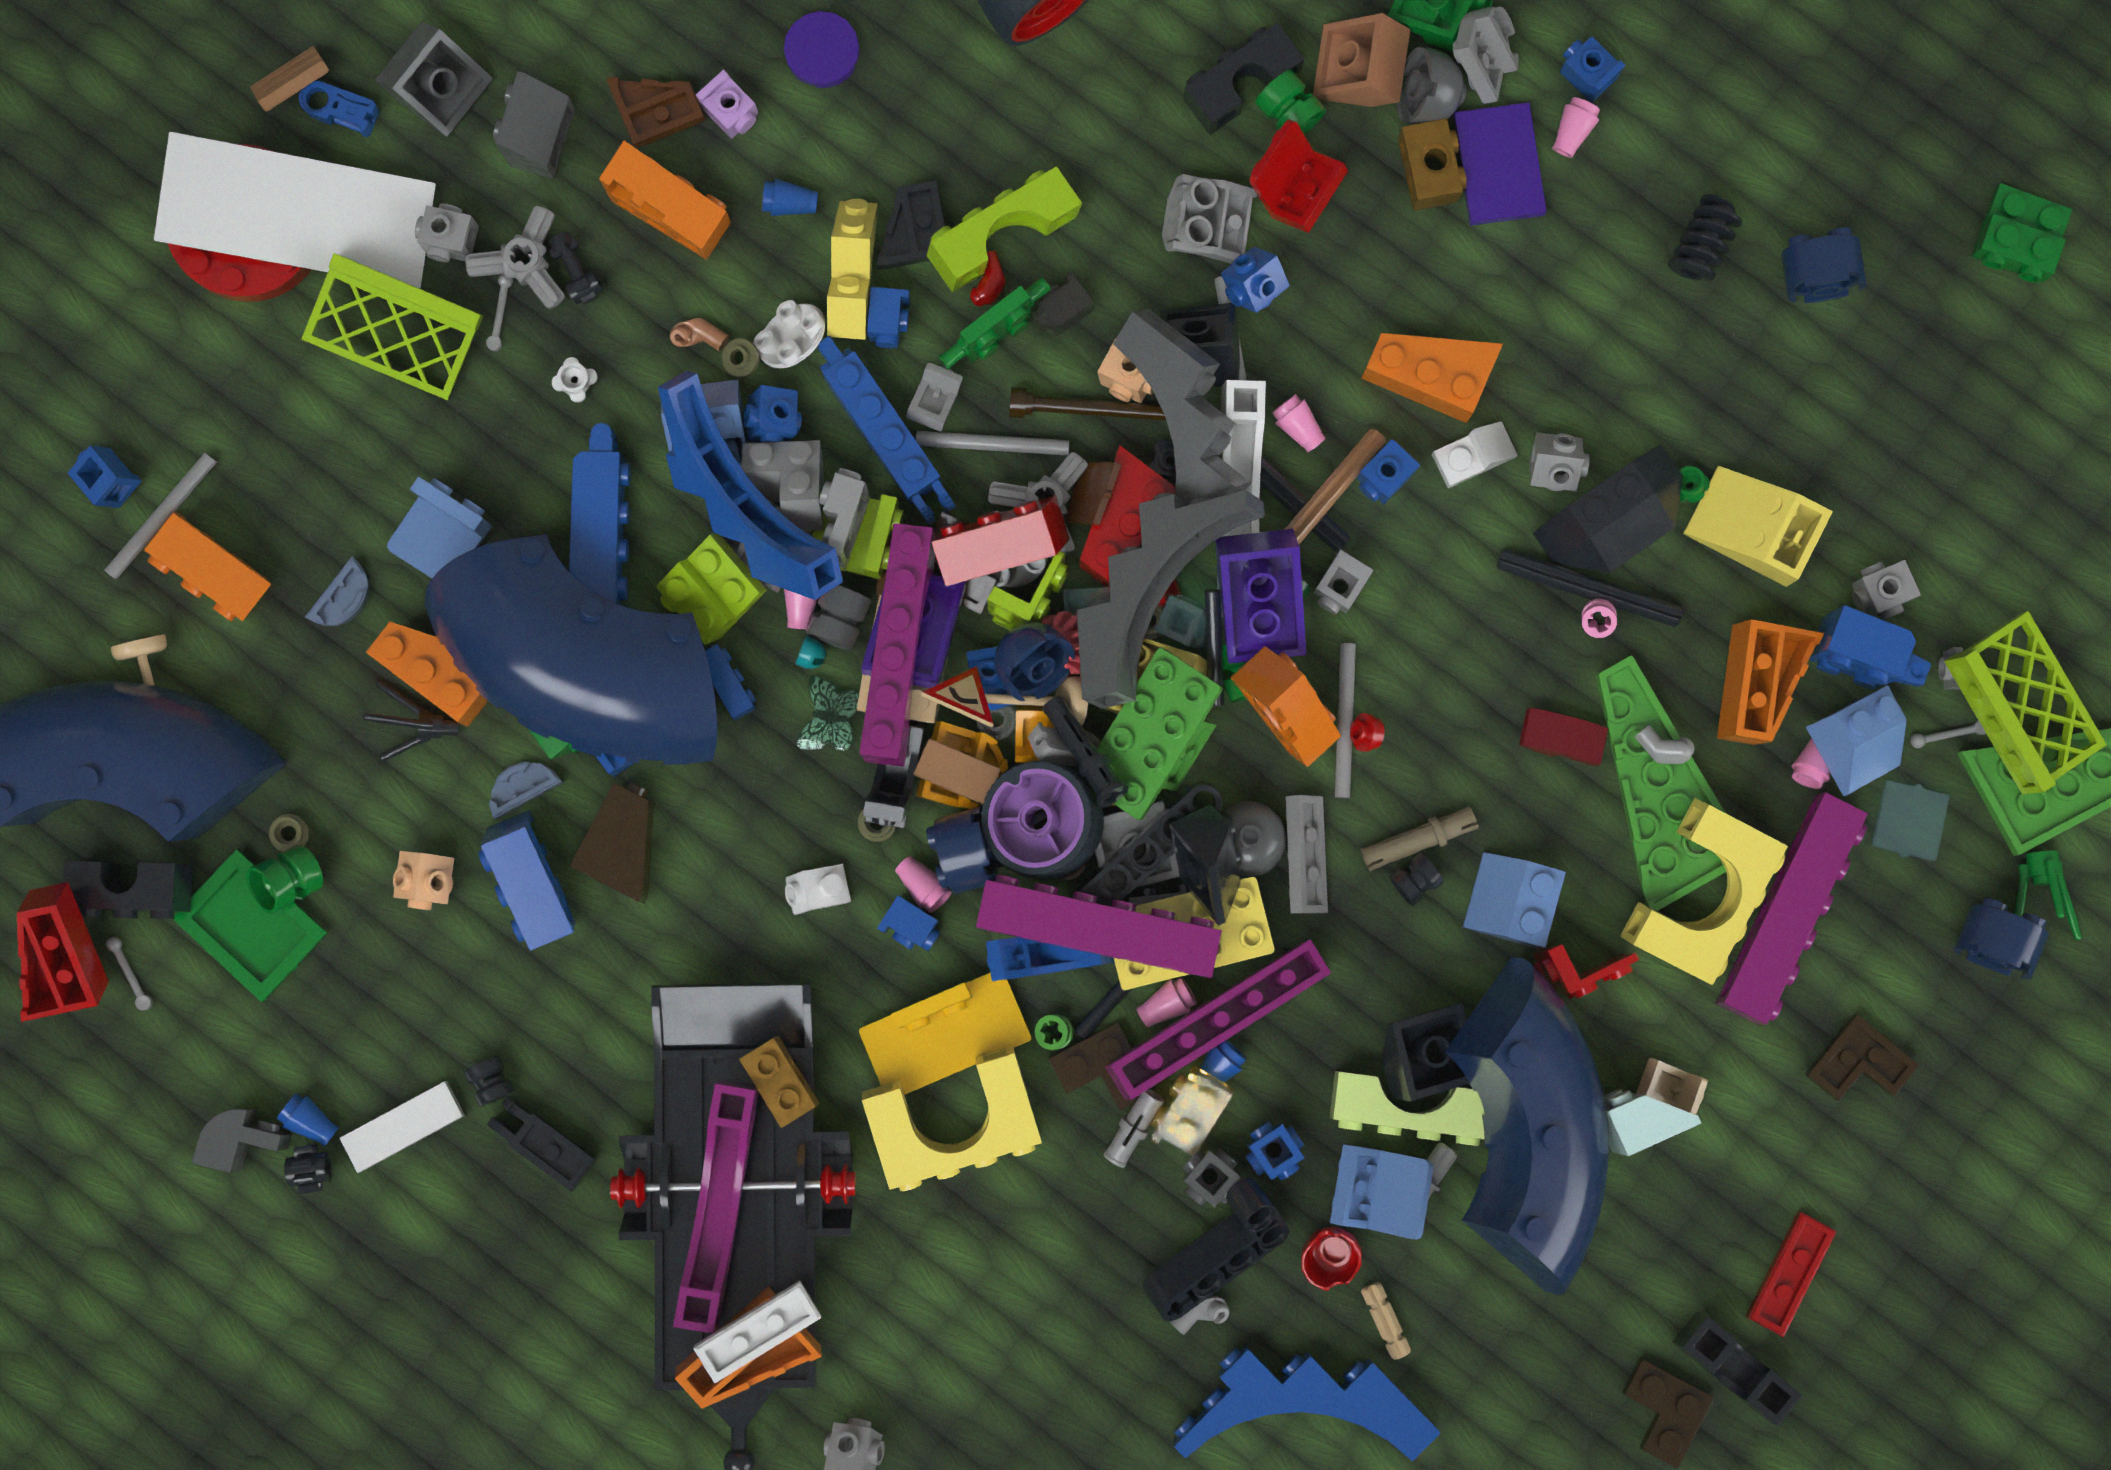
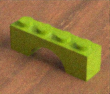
M1057 166L1046 173L1044 170L1035 172L1025 181V185L1016 191H1013L1012 188L1003 191L994 199V204L984 210L981 207L973 209L963 217L962 223L952 229L950 226H945L931 237L927 257L952 293L984 274L988 262L986 242L996 231L1007 226L1021 225L1033 228L1047 236L1077 218L1082 202Z

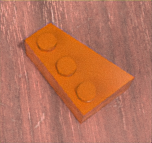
M626 141L622 142L599 177L611 202L706 260L731 223L728 213L725 211L727 206L710 194H707L705 197L695 190V187L685 178L673 175L655 160L646 156Z
M1381 333L1361 379L1467 423L1474 413L1503 344Z
M178 512L172 513L144 549V551L151 555L147 560L151 565L166 575L170 570L183 578V581L180 583L183 588L197 598H200L203 593L216 602L213 609L231 622L235 617L243 621L272 584V582L236 555L215 542L208 534L203 533L186 521V518Z
M1752 619L1733 624L1717 739L1750 745L1772 742L1793 700L1791 696L1800 677H1804L1809 667L1807 665L1815 646L1820 644L1824 633Z
M389 622L366 651L368 655L462 725L468 727L488 702L476 690V684L464 672L460 673L453 663L454 658L448 652L445 645H441L438 637Z
M1264 646L1231 677L1232 681L1286 751L1304 766L1309 767L1341 737L1333 723L1336 720L1335 716L1321 703L1316 691L1310 685L1304 673L1298 670L1296 664L1284 652L1277 655Z
M768 1286L721 1328L776 1294ZM804 1328L716 1383L713 1382L694 1351L676 1367L675 1380L703 1409L749 1389L753 1384L772 1376H779L786 1373V1370L822 1357L821 1345Z

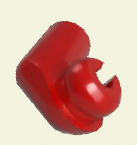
M996 251L987 252L988 262L984 276L978 286L970 291V299L975 306L983 307L986 304H993L1005 287L1006 281Z

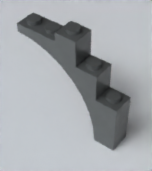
M1150 309L1133 311L1113 345L1140 371L1152 388L1166 417L1174 446L1176 469L1175 495L1189 504L1190 501L1199 498L1213 499L1224 496V493L1231 489L1247 490L1251 482L1217 456L1229 445L1232 438L1229 433L1236 423L1201 397L1213 386L1216 380L1213 374L1220 363Z
M1231 489L1226 491L1224 496L1213 499L1199 498L1190 501L1189 504L1172 493L1158 494L1154 497V500L1139 504L1142 547H1128L1123 549L1121 554L1109 556L1111 600H1097L1092 602L1090 607L1077 610L1082 700L1101 709L1136 701L1137 667L1142 642L1152 615L1169 585L1188 562L1211 542L1238 526L1265 517L1264 502L1245 489Z

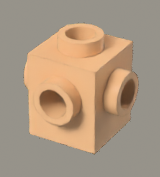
M1112 344L1097 371L1101 385L1109 388L1110 394L1119 400L1129 402L1132 399L1142 403L1146 394H1153L1152 388L1137 367Z
M400 851L398 867L393 876V898L407 899L408 908L431 910L432 903L448 904L449 894L453 888L452 871L454 858Z

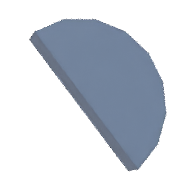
M352 556L305 618L322 626H339L352 621L363 611L369 599L370 582L365 568L356 558Z
M522 762L509 766L497 777L492 789L489 806L493 819L497 820L563 784V780L554 770L539 763Z

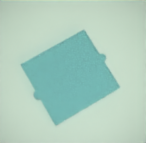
M1886 780L1871 847L1896 852L1901 858L1912 856L1933 862L1936 861L1950 795L1923 789L1921 784L1910 786Z

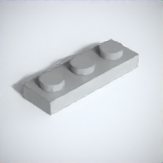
M1286 796L1287 856L1289 861L1291 914L1328 913L1323 796Z

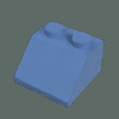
M1888 685L1857 699L1806 727L1843 796L1852 793L1901 765L1907 719Z
M1483 852L1462 927L1535 949L1545 948L1566 872L1526 860Z

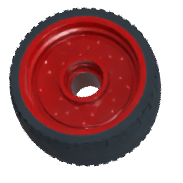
M978 0L998 35L1009 46H1020L1033 42L1062 25L1075 15L1088 0Z

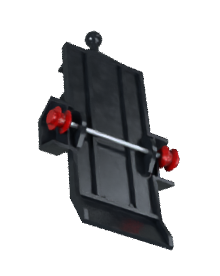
M811 982L652 985L655 1135L619 1136V1146L624 1157V1170L619 1168L618 1176L611 1177L610 1196L611 1200L618 1201L619 1208L624 1206L619 1240H655V1391L684 1390L675 1380L676 1367L694 1352L695 1344L712 1334L676 1328L673 1325L698 1205L714 1085L722 1080L755 1086L739 1059L774 1037L779 1036L814 1093V1035ZM759 1093L721 1319L716 1331L768 1286L777 1295L796 1282L801 1281L816 1306V1237L850 1236L853 1219V1196H856V1172H853V1150L849 1131L815 1132V1108L781 1128L761 1094ZM815 1321L807 1326L806 1329L818 1342ZM817 1359L786 1370V1373L767 1378L751 1385L749 1389L710 1405L731 1427V1449L724 1456V1470L754 1469L755 1457L747 1448V1425L775 1388H815L817 1386Z

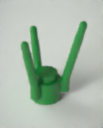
M2040 851L2026 854L2027 864L2018 865L2020 879L2014 914L2022 917L2029 878H2033V885L2050 886L2057 917L2063 918L2066 913L2074 939L2080 940L2082 935L2063 876L2059 852Z

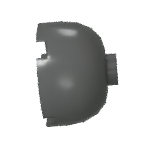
M1418 47L1409 54L1404 70V76H1407L1405 89L1401 90L1400 102L1396 103L1399 118L1412 125L1448 119L1456 111L1457 107L1464 102L1466 97V85L1463 82V75L1459 64L1447 53L1433 48Z
M1238 801L1225 807L1219 813L1221 816L1227 815L1230 818L1236 831L1233 843L1241 859V865L1238 866L1239 877L1256 878L1270 872L1281 860L1286 848V830L1281 818L1269 806L1257 801Z

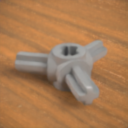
M535 206L522 235L516 234L508 244H502L501 251L468 254L466 256L468 275L478 277L505 273L506 279L515 278L522 286L529 285L546 308L551 309L558 306L564 300L565 295L546 271L549 264L543 258L547 251L543 243L555 218L554 213L545 207ZM523 255L526 259L529 258L530 262L524 265L521 261H517L516 258Z
M1074 452L1069 453L1050 478L1044 475L1039 482L1029 481L1028 487L996 481L992 482L988 501L990 504L1014 507L1032 500L1039 501L1037 495L1042 493L1043 497H1045V493H1049L1052 496L1056 495L1062 516L1068 514L1065 504L1071 498L1067 492L1088 468V464L1080 455ZM1067 525L1066 529L1070 539L1060 550L1065 555L1075 549Z

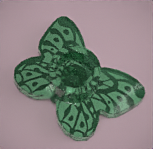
M812 676L809 679L808 686L810 698L815 708V711L812 713L814 717L801 730L796 742L797 748L817 750L824 748L827 743H830L836 750L846 751L853 743V731L848 722L849 717L858 711L859 693L853 689H845L838 692L837 687L832 682Z

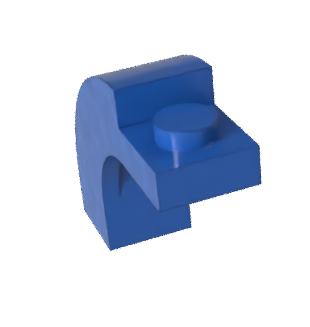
M1019 937L986 942L987 964L991 972L992 981L1030 977L1115 963L1113 957Z

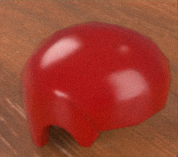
M1329 1226L1313 1232L1302 1247L1301 1270L1308 1282L1321 1290L1329 1291L1333 1286L1349 1284L1362 1265V1248L1352 1233L1339 1227Z

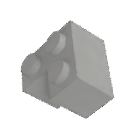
M820 440L743 443L742 469L762 495L772 502H780L781 514L801 530H823V504H820L819 500L824 487V466Z

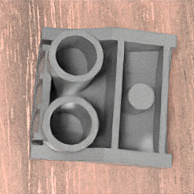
M1186 174L1176 177L1167 198L1162 231L1166 251L1197 254L1232 264L1235 258L1245 254L1252 200L1257 197L1255 190L1225 180L1200 178Z

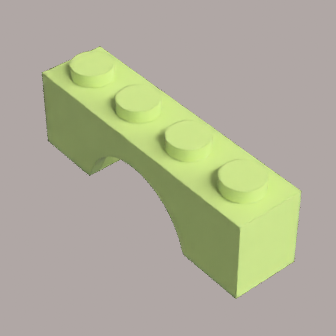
M1335 1071L1329 1118L1339 1120L1338 1128L1362 1131V1124L1366 1123L1378 1125L1377 1133L1401 1136V1130L1404 1128L1417 1130L1416 1138L1440 1141L1441 1134L1456 1135V1143L1479 1146L1480 1139H1485L1482 1115L1485 1112L1478 1092L1473 1091V1089L1461 1087L1450 1089L1445 1098L1435 1107L1424 1112L1410 1113L1397 1108L1387 1099L1378 1077Z

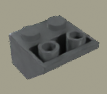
M518 71L514 83L510 82L507 86L504 98L507 107L503 119L499 118L495 124L493 139L511 168L554 179L576 108L568 95L526 73Z

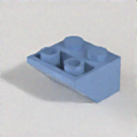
M730 380L701 384L706 403L716 426L733 457L742 468L743 443H748L747 429L743 425L744 407L739 381ZM661 403V417L664 426L668 449L670 452L671 450H673V446L664 410Z

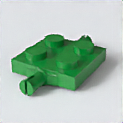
M1042 277L1026 290L1020 285L960 332V339L956 341V344L938 356L942 364L947 369H950L952 365L964 356L971 363L979 357L981 360L989 358L999 349L1000 345L998 342L1009 334L1015 337L1030 324L1028 319L1031 318L1033 303L1048 291H1051L1050 286Z

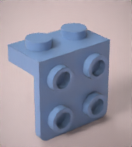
M418 477L410 488L418 498L388 541L387 548L394 555L430 578H433L450 561L479 547L492 528V525L482 518L485 511L465 498L461 504L450 497L453 490L442 482L433 478L428 483Z
M1343 1144L1338 1164L1339 1171L1335 1195L1332 1201L1330 1223L1370 1229L1409 1239H1420L1424 1229L1433 1163L1427 1159Z

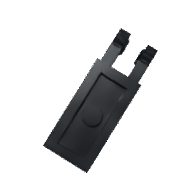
M507 1096L502 1105L509 1113L525 1122L516 1133L506 1122L493 1116L487 1125L510 1142L509 1146L566 1189L573 1192L597 1158L535 1112L531 1113L516 1100Z

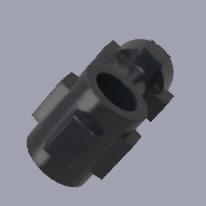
M562 232L549 240L552 249L549 251L553 259H562L573 280L565 286L576 305L581 302L587 304L598 298V293L603 291L604 288L593 270L586 273L575 253V250L580 247L577 239L574 236L571 237L569 232Z

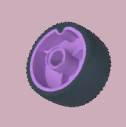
M1031 761L1012 767V769L1007 770L992 784L982 806L981 827L985 842L989 846L988 848L997 860L1009 870L1033 879H1055L1077 871L1094 855V851L1097 850L1101 841L1100 838L1103 835L1104 813L1102 807H1099L1096 803L1097 795L1087 780L1081 779L1078 772L1055 762ZM1044 809L1047 814V822L1044 827L1036 830L1033 825V817L1038 810Z

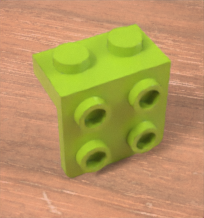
M882 494L881 500L870 498L847 568H840L841 571L881 579L884 569L887 570L894 523L902 524L904 510L899 509L900 506L896 497ZM824 511L823 530H814L812 536L813 538L822 541L825 529L828 525V520L825 516Z
M1059 551L1053 557L1030 603L994 586L987 599L989 613L994 616L992 621L1007 630H1012L1014 627L1028 622L1042 623V619L1048 615L1051 608L1049 606L1051 600L1048 599L1051 592L1053 591L1058 594L1068 576L1065 553Z

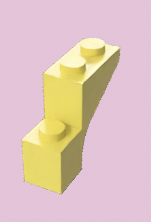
M850 199L839 202L831 235V282L827 294V337L866 339L878 203H868L863 199Z

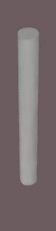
M917 431L916 442L919 446L1069 455L1070 440Z
M204 453L104 571L117 580L217 462Z
M1353 643L1340 644L1337 730L1341 737L1337 740L1335 798H1350L1352 741L1350 738V727L1353 723L1356 644Z

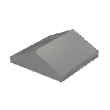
M1162 800L1152 804L1143 820H1137L1125 811L1104 815L1103 835L1100 838L1101 841L1097 850L1094 851L1098 867L1103 865L1114 853L1165 809ZM1167 819L1163 825V832L1167 836L1172 837ZM1147 843L1138 845L1133 854L1135 860L1141 863L1151 861L1155 856V848ZM1175 853L1136 888L1180 877ZM1117 869L1109 871L1104 878L1105 885L1112 889L1122 887L1126 881L1125 873Z

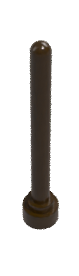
M1011 387L1010 418H1025V415H1032L1033 411L1166 421L1160 405L1034 396V392H1026V388Z

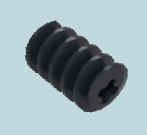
M1706 194L1700 199L1701 206H1698L1693 213L1694 219L1690 220L1687 224V232L1681 236L1680 246H1677L1673 252L1674 259L1667 263L1668 267L1676 274L1693 280H1713L1715 278V272L1708 266L1720 267L1723 263L1722 259L1715 252L1726 254L1729 251L1728 245L1722 239L1733 241L1736 234L1729 226L1739 228L1743 223L1742 219L1735 214V207L1730 202L1717 195Z

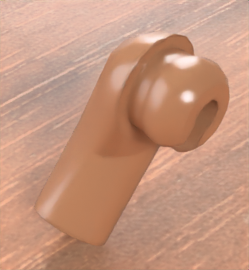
M693 318L680 322L670 331V340L677 347H687L705 342L719 352L725 347L730 337L703 318Z

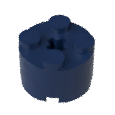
M1851 228L1833 229L1827 233L1828 236L1813 239L1811 235H1798L1788 239L1789 247L1782 251L1781 257L1789 301L1796 302V296H1804L1805 303L1824 302L1848 296V288L1857 284L1858 291L1867 286L1860 238L1852 235Z
M982 806L935 819L934 826L927 827L926 829L929 845L932 850H937L940 865L936 866L939 884L942 888L950 887L955 894L985 887L986 880L995 882L996 875H1000L997 874V868L1004 867L992 854L988 844L985 842L981 827Z
M1984 898L1982 904L1971 905L1954 947V952L1959 955L1963 950L1969 952L1966 959L1974 964L2010 976L2012 969L2023 971L2020 979H2032L2049 935L2044 929L2047 921L2029 913H2023L2022 917L2006 911L2007 905L1989 898Z

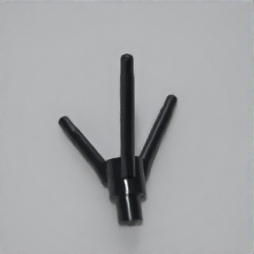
M378 680L376 682V686L419 716L418 720L381 714H363V720L418 728L417 736L380 755L382 761L397 756L421 743L431 741V738L441 739V735L457 736V721L443 720L442 715H433L432 712L420 707L383 681Z

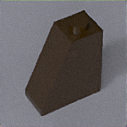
M627 781L624 787L613 783L570 867L637 902L645 904L649 891L654 803L645 799L648 791Z

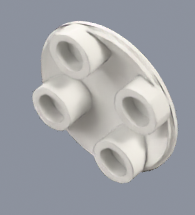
M793 300L781 303L777 308L776 316L754 338V344L763 362L773 368H787L808 357L823 337L825 331L824 315L819 308L811 304L797 305Z

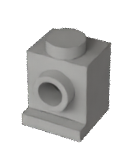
M1340 550L1313 593L1320 597L1317 604L1334 615H1337L1339 610L1346 614L1374 570ZM1341 581L1346 585L1347 591L1343 594H1338L1334 591L1333 584Z

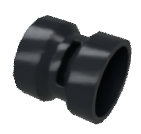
M1421 852L1410 859V865L1407 867V870L1397 869L1389 876L1397 891L1412 907L1423 899V891L1435 890L1444 883L1437 869Z
M500 1055L484 1060L463 1071L467 1082L474 1085L476 1090L474 1098L478 1107L491 1104L516 1091L512 1081L504 1076V1063ZM493 1077V1079L484 1082V1080Z

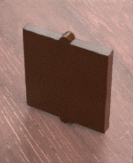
M1087 462L1088 468L1080 476L1076 487L1072 491L1073 496L1067 509L1068 514L1064 517L1065 522L1069 524L1100 525L1108 500L1113 494L1112 490L1121 468L1120 464L1116 462Z

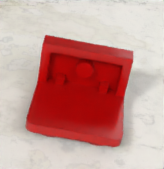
M1288 119L1282 128L1274 134L1271 145L1262 159L1254 165L1250 184L1273 219L1309 233L1347 174L1348 169L1343 162L1313 151L1298 123Z
M1563 944L1548 946L1533 953L1537 962L1533 963V967L1551 984L1558 995H1567L1568 999L1573 997L1580 998L1598 989L1595 982L1600 979L1603 982L1610 979L1613 981L1633 971L1631 964L1639 960L1636 952L1620 954L1578 975Z

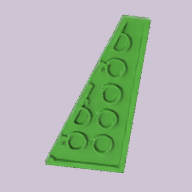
M1631 655L1597 674L1596 680L1606 727L1608 728L1609 741L1644 903L1646 906L1658 911L1726 872L1722 861L1716 854L1676 833L1694 798L1722 812L1724 810L1692 756L1689 761L1683 764H1659L1652 759L1635 739L1634 736L1647 725H1650L1662 740H1679L1680 735L1634 657Z
M2111 728L2099 730L2107 744L2106 746L2055 780L2056 785L2044 793L2022 795L1995 747L1957 753L2013 856L2020 855L2111 807ZM2084 732L2072 734L2070 747L2082 749L2090 744ZM2062 736L2046 738V740L2060 744ZM2044 747L2042 761L2048 771H2050L2057 765L2059 750Z

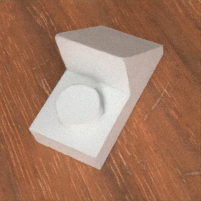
M1501 421L1473 429L1468 436L1433 451L1432 456L1447 488H1450L1512 460L1518 454Z

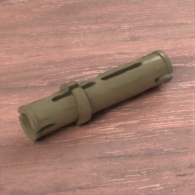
M1467 806L1438 819L1436 816L1429 818L1426 824L1374 845L1361 848L1360 851L1364 855L1362 857L1369 872L1383 865L1395 862L1435 845L1439 847L1447 845L1448 840L1477 830L1479 827L1475 823L1477 820L1471 807Z

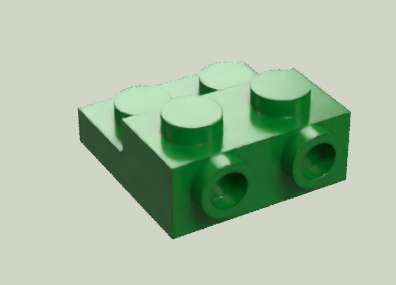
M1395 0L1387 16L1409 28L1410 32L1422 35L1426 44L1453 52V43L1457 40L1462 18L1473 10L1491 7L1493 0Z
M2000 183L1995 187L1971 257L1982 260V264L1988 268L1995 270L2007 269L2018 273V277L2026 282L2043 283L2055 273L2066 239H2063V235L2073 209Z

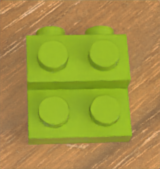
M716 533L710 534L687 559L678 562L656 586L662 593L660 600L666 609L674 613L678 612L679 614L693 613L701 640L705 645L722 638L767 591L758 579L751 576L750 569L724 538Z

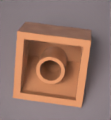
M1383 13L1324 24L1313 91L1314 96L1320 100L1366 107L1400 102L1410 29Z

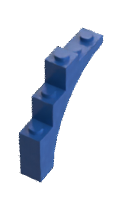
M685 371L658 386L673 450L666 453V458L674 488L705 499L713 533L744 543L751 576L813 600L841 584L843 579L836 548L813 538L791 523L770 504L735 460L709 410L698 374Z
M1245 1345L1240 1351L1234 1347L1219 1362L1222 1369L1218 1372V1375L1227 1387L1223 1391L1219 1387L1215 1388L1202 1402L1205 1409L1195 1419L1191 1415L1187 1416L1175 1428L1173 1433L1177 1437L1173 1440V1445L1184 1458H1187L1207 1440L1238 1423L1265 1415L1303 1412L1329 1415L1361 1425L1388 1440L1411 1461H1414L1441 1432L1369 1358L1364 1363L1358 1360L1352 1364L1342 1377L1346 1381L1340 1386L1308 1352L1302 1357L1298 1354L1291 1357L1281 1368L1284 1375L1278 1379Z

